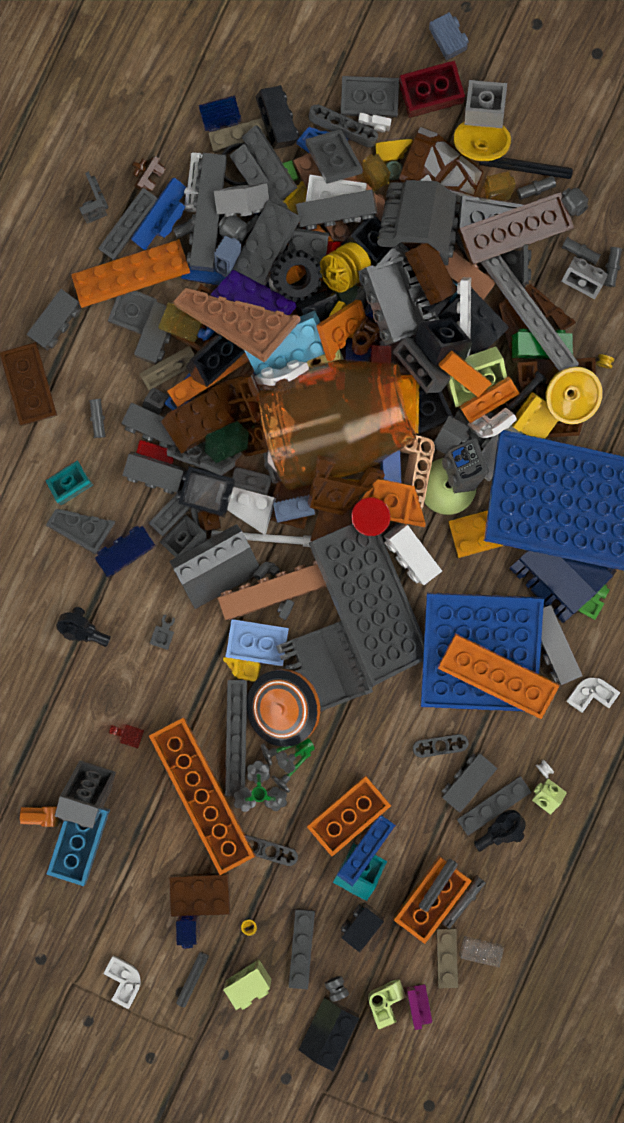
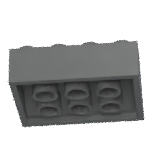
M237 524L169 561L194 609L220 596L222 592L231 590L251 579L259 568L253 551Z

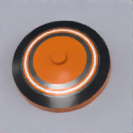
M277 669L260 676L250 688L247 696V715L254 731L266 742L280 747L294 746L309 738L315 731L320 719V701L315 688L303 675L288 669Z

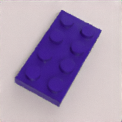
M234 269L210 294L216 298L220 296L233 302L240 301L261 306L265 310L276 312V310L281 311L285 315H290L296 308L294 301L285 298Z

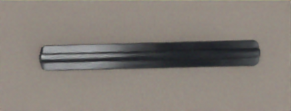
M504 157L492 161H479V165L565 179H571L573 169L569 167Z

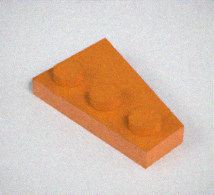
M361 300L353 301L316 325L327 361L334 360L336 357L335 353L339 348L342 349L345 346L346 339L350 334L356 332L366 317Z

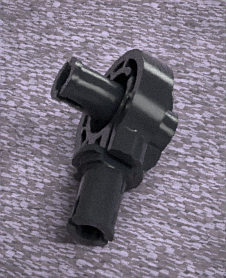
M74 607L73 612L62 613L59 616L56 628L65 639L71 641H93L104 647L108 645L111 636L95 630V625L90 624L83 617L85 611L82 608Z
M508 810L498 816L494 824L488 827L487 833L474 841V845L481 852L494 843L498 846L503 842H521L525 836L523 832L526 821L516 810Z

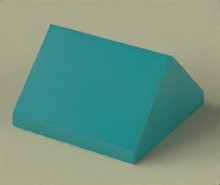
M78 460L45 480L56 502L61 506L93 486Z

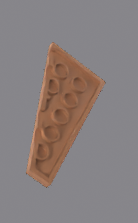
M185 288L173 301L177 308L264 363L301 321L300 316L297 315L289 316L281 311L276 310V312L265 310L261 306L240 301L233 302L220 296L216 298L208 296L207 293Z

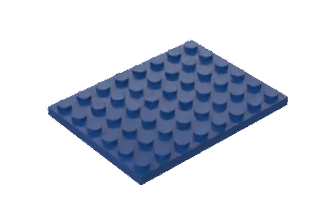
M503 430L498 435L484 541L624 571V457Z

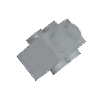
M574 257L561 282L595 299L608 274L601 268L588 264L584 259Z

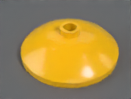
M463 122L455 130L454 144L461 154L472 160L492 161L507 153L511 144V135L504 125L502 128L465 125V122Z
M575 366L561 370L552 378L546 391L548 410L557 420L566 424H578L588 420L596 413L602 401V386L598 377L583 367ZM569 390H572L571 395H567Z

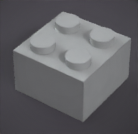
M469 80L465 125L502 128L507 83Z
M267 183L237 185L214 191L217 214H225L226 217L236 216V214L247 216L252 215V213L262 212L269 200Z

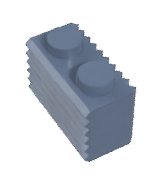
M450 12L431 21L429 24V30L446 61L466 51L467 44L469 43L466 34H461L458 28L460 27L458 19L455 16L452 17Z
M224 236L216 252H214V270L225 277L233 270L241 253V244L237 239Z
M309 495L297 497L296 499L282 500L277 503L274 502L277 523L315 515L314 509L308 505Z

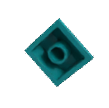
M352 844L338 872L355 850L357 844ZM375 855L353 887L338 877L337 874L333 883L367 901L375 890L387 861Z

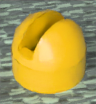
M245 920L241 925V930L245 935L252 936L257 931V925L252 920ZM254 925V929H251V930H249V931H245V928H248V927H251V926Z

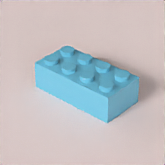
M315 311L300 316L301 321L265 363L245 351L256 375L260 374L261 370L267 367L281 370L292 360L306 362L325 354L316 326L321 322Z

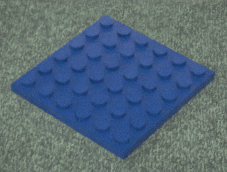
M427 592L421 707L523 711L438 669V665L456 633L539 674L544 598Z

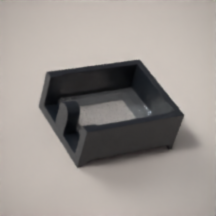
M189 466L188 471L185 470L183 474V489L178 491L177 500H179V504L225 518L235 480Z

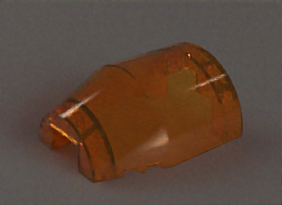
M335 359L309 366V370L289 382L288 379L284 378L276 382L275 386L259 384V408L267 446L275 469L288 490L292 491L312 485L318 455L334 458L336 464L329 475L344 478L364 473L368 467L372 468L416 440L413 422L408 420L400 383H403L398 363Z

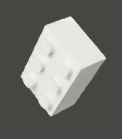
M400 523L384 535L386 539L384 544L390 551L396 552L398 555L395 557L401 566L408 568L407 574L413 582L425 585L442 572L407 524Z

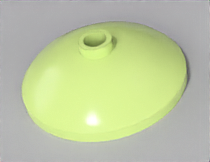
M443 458L435 460L431 465L424 503L431 510L439 514H457L471 504L475 497L476 489L475 491L454 493L452 488L445 486V483L448 482V475L442 465Z

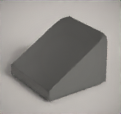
M152 388L145 397L142 408L159 415L169 395L156 388Z

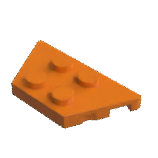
M378 479L373 483L374 487L361 498L362 500L367 497H375L382 500L390 510V521L420 527L426 526L415 485Z

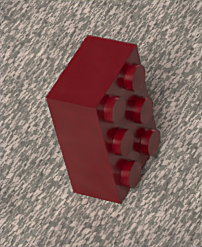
M455 60L406 73L399 77V85L409 118L464 103L465 94Z

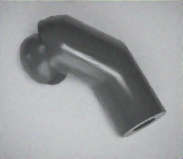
M264 562L255 571L253 576L257 580L262 579L265 574L276 576L280 569L273 562Z

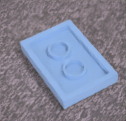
M232 619L226 657L283 666L284 660H281L280 656L284 655L285 652L279 654L276 646L287 642L289 628Z

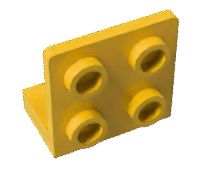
M532 392L516 413L517 420L512 423V427L526 435L545 439L559 420L552 416L546 401Z

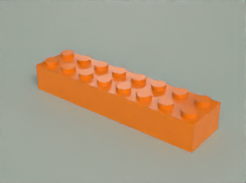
M182 718L149 735L218 873L222 875L254 858L256 855L187 720Z

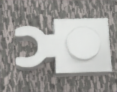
M360 113L358 122L363 125H369L377 132L383 133L390 130L392 119Z

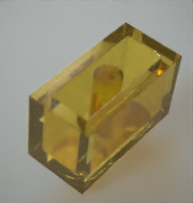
M379 154L366 157L363 160L364 163H362L361 175L375 192L389 183L391 172Z
M509 171L487 176L483 185L486 199L497 201L510 199L514 192L513 188L516 187L514 177H510Z

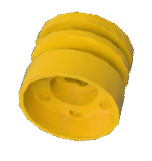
M349 242L322 258L320 261V272L329 288L335 292L342 293L355 284L360 283L358 271L371 266L368 254L361 246Z

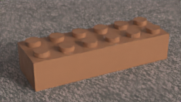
M313 561V565L306 567L305 564L295 567V572L289 574L287 571L276 574L277 578L269 580V577L260 579L258 584L251 586L250 583L240 586V590L233 592V590L222 592V597H219L218 600L225 620L229 621L281 603L282 601H287V599L290 600L327 587L317 562Z

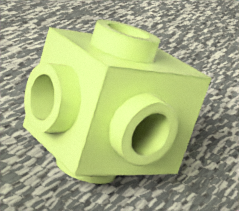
M547 779L543 784L540 782L534 789L536 794L532 801L549 814H552L561 805L567 792L550 779Z

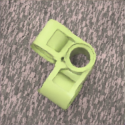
M399 979L373 989L368 995L369 1004L378 1029L397 1022L391 1005L407 998ZM376 995L382 997V1001L378 1004L372 1002L373 997Z

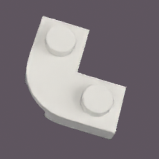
M292 360L281 370L272 369V367L262 369L261 373L255 376L257 384L275 386L276 382L281 379H288V382L309 370L307 362Z
M504 408L491 419L484 415L467 425L477 436L489 438L509 428L517 418L510 410Z
M587 678L576 686L566 702L583 713L593 698L607 708H610L620 692L601 679Z
M113 955L103 974L120 982L112 1001L129 1009L140 988V975L133 965Z

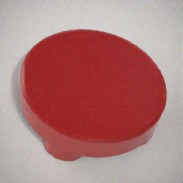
M367 497L356 503L352 510L351 518L358 532L366 536H376L387 529L391 515L388 506L382 500L375 497Z

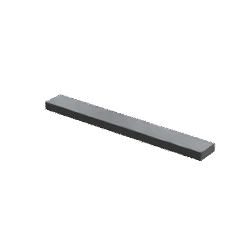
M497 256L481 262L557 369L561 371L569 367H577L579 365L577 360L502 257Z

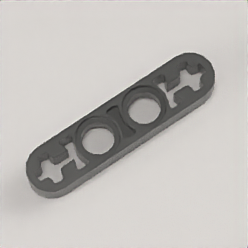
M313 105L310 108L308 118L311 122L330 131L341 129L346 138L366 147H373L377 142L378 133L376 130L324 106ZM330 120H336L339 124H333ZM347 128H354L356 132H350Z
M245 834L248 841L254 840L258 843V848L254 851L256 857L286 866H292L297 862L298 854L295 849ZM268 846H274L277 851L276 855L272 857L267 856L265 849ZM279 848L284 849L282 851V853L284 854L293 852L292 856H294L295 859H291L290 862H287L286 857L281 856V860H278L277 857L280 851Z

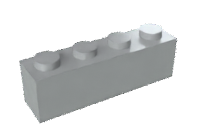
M552 606L544 607L541 647L545 654L542 656L546 665L550 664L553 672H550L553 681L563 685L583 675Z

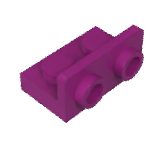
M425 984L406 987L414 1030L422 1029V1025L432 1023Z

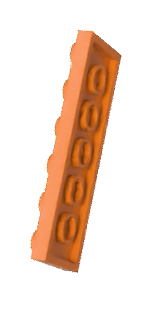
M179 239L71 275L80 306L83 308L188 274L190 270Z
M456 633L438 665V669L539 719L543 718L559 688L558 683Z

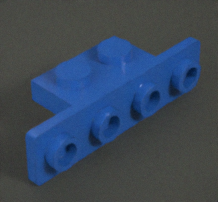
M176 178L170 180L131 237V240L144 250L148 248L156 235L165 238L172 231V226L183 214L185 206L179 201L184 195L186 187Z

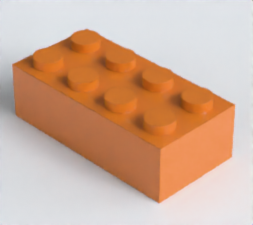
M365 775L307 824V828L333 857L390 808L391 804Z
M440 855L393 916V920L424 944H426L472 882L469 877L456 868L429 911L425 912L420 909V902L447 863Z

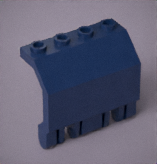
M529 550L509 568L516 574L522 567L526 566L517 577L521 579L530 571L534 577L527 582V588L539 580L530 591L536 597H543L544 600L552 593L553 595L544 602L546 607L556 598L561 602L553 610L555 615L566 607L557 617L562 623L587 603L617 572L613 568Z

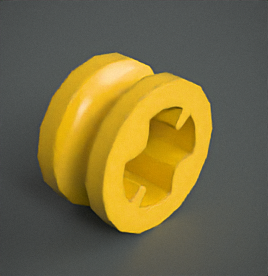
M598 354L599 361H596V365L612 369L611 363L615 359L607 355Z

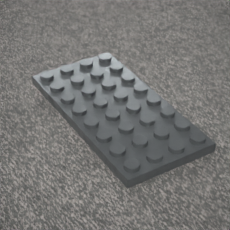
M352 523L309 542L369 687L375 686L422 662L424 637L381 535H363L356 530Z

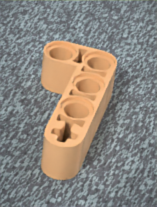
M415 434L399 435L395 438L394 442H399L400 452L409 454L404 483L414 485V481H416V491L422 509L435 445L431 439ZM422 444L424 445V451L421 449Z

